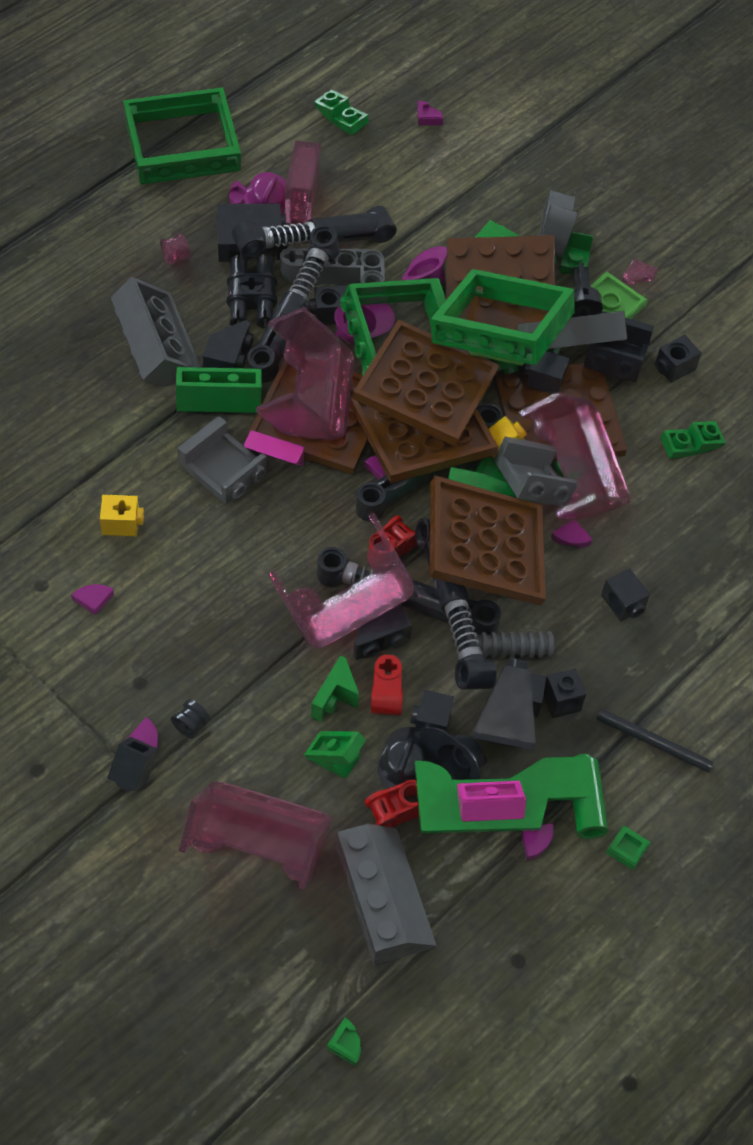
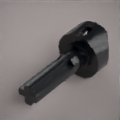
M582 262L578 263V267H573L575 289L574 314L572 317L601 314L603 310L602 296L598 290L590 286L588 267H584Z

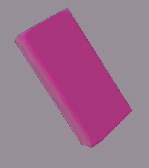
M252 430L245 441L244 448L296 465L303 466L304 447Z
M520 781L457 784L460 816L464 822L522 819L525 816L526 797Z

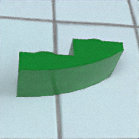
M330 90L314 101L315 107L329 121L350 135H353L369 123L368 114L351 107L349 98L336 91Z
M716 421L692 422L688 429L664 430L660 436L669 459L699 455L723 447L726 444Z

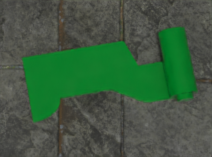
M579 754L574 757L543 758L509 779L452 780L448 771L437 764L427 761H415L414 763L421 834L540 830L547 801L572 800L578 837L595 839L603 837L609 832L599 762L589 754ZM520 781L526 797L524 818L462 821L457 784Z

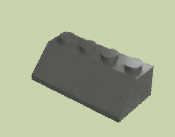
M131 277L111 297V300L115 307V313L123 327V334L130 345L131 354L138 365L139 374L146 382L162 387L175 384L177 367L201 368L199 360L171 293Z
M365 824L338 831L336 850L373 965L436 948L437 945L397 828Z

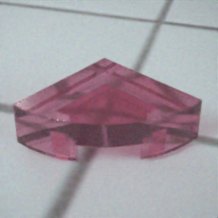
M634 258L625 272L622 282L635 284L640 281H650L656 276L658 268Z

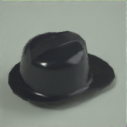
M414 727L399 728L391 733L386 741L378 764V775L380 781L387 789L408 780H416L415 761L431 762L420 746L419 737L414 736Z
M435 727L426 728L420 733L419 743L426 757L432 763L447 770L452 780L480 778L479 770L485 765L487 759L476 740L468 735H450L444 730Z

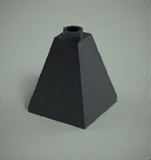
M510 658L509 663H505L474 722L472 738L535 750L531 670L528 667V661Z

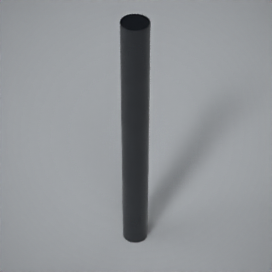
M602 708L597 716V720L697 768L708 773L710 772L714 761Z

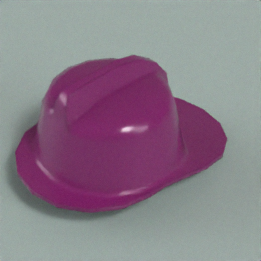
M262 172L252 179L245 193L244 204H280L282 214L290 198L291 190L288 183L279 175Z
M437 246L420 253L411 262L402 279L439 278L442 285L446 280L444 262L447 258V248Z
M387 303L361 305L371 338L383 335L391 330L394 325L395 316L392 308ZM340 305L335 311L334 317L337 328L336 337L342 338L350 344H355L353 336L348 332L346 314L342 311Z

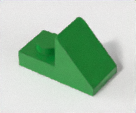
M571 231L562 256L560 273L573 275V267H578V263L581 262L584 263V267H587L593 235Z
M341 655L311 703V718L320 722L323 721L327 713L332 714L339 700L354 708H358L359 692L348 662Z
M320 731L304 756L337 776L346 778L359 760L360 749L366 739L360 732Z

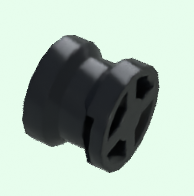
M188 699L183 704L181 712L171 717V722L175 728L190 739L197 735L196 731L200 726H205L210 721L207 711L191 699Z

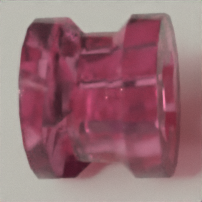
M182 233L175 234L174 238L169 240H160L162 254L169 265L176 262L177 259L190 258V249Z

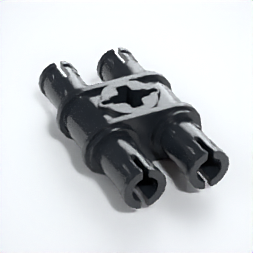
M237 255L230 259L231 274L227 278L229 289L226 303L230 308L229 323L233 326L237 324L238 319L240 322L247 321V309H257V325L264 328V319H267L268 325L274 314V307L278 302L276 296L278 281L273 274L274 259L272 256L267 255V263L264 264V255L257 258V273H247V259L240 255V264H237Z

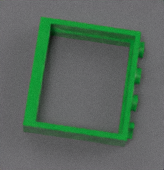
M223 87L123 100L124 118L140 185L241 171V151ZM218 112L227 147L143 158L135 123Z
M472 269L431 318L432 343L537 365L574 314V289ZM476 286L483 287V291L477 290ZM475 296L549 311L532 334L458 318ZM527 348L531 349L532 354L527 353Z
M439 278L348 285L343 297H341L340 305L348 320V332L353 336L355 342L356 357L361 361L363 368L362 376L375 358L376 352L361 305L423 301L431 324V318L446 301Z

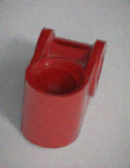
M399 515L393 517L384 527L370 537L367 553L369 565L379 570L388 568L402 555L408 553L416 546L415 531L403 523V518Z
M383 655L375 662L370 714L398 716L402 714V664L394 655Z
M408 780L389 789L377 791L366 798L364 803L368 809H371L377 821L375 825L395 828L399 824L419 817L418 802L411 803L405 799L408 796L417 797L416 780Z

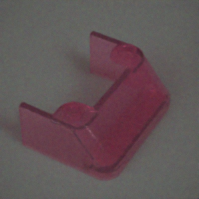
M305 307L269 321L268 326L286 341L284 357L287 363L297 370L295 393H290L260 405L256 408V412L286 436L335 440L345 436L354 368V357L350 348Z
M557 392L519 411L521 417L535 421L534 430L540 439L552 443L557 451L556 456L564 478L573 479L578 484L566 507L562 506V509L555 512L557 517L578 520L620 508L630 502L627 487L600 414L591 401Z
M374 512L369 513L368 516L382 539L368 553V562L374 573L322 602L317 592L309 587H301L289 593L275 568L268 573L306 641L313 647L322 648L408 600L413 594L414 583Z
M215 781L211 782L191 801L179 851L185 853L193 844L199 851L212 853L214 849H220L224 845L283 863L282 869L287 872V877L300 881L298 888L304 890L314 875L332 818L318 810L232 784Z

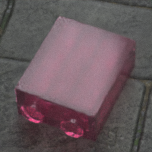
M295 140L285 186L286 223H301L303 225V223L312 219L320 182L321 144Z

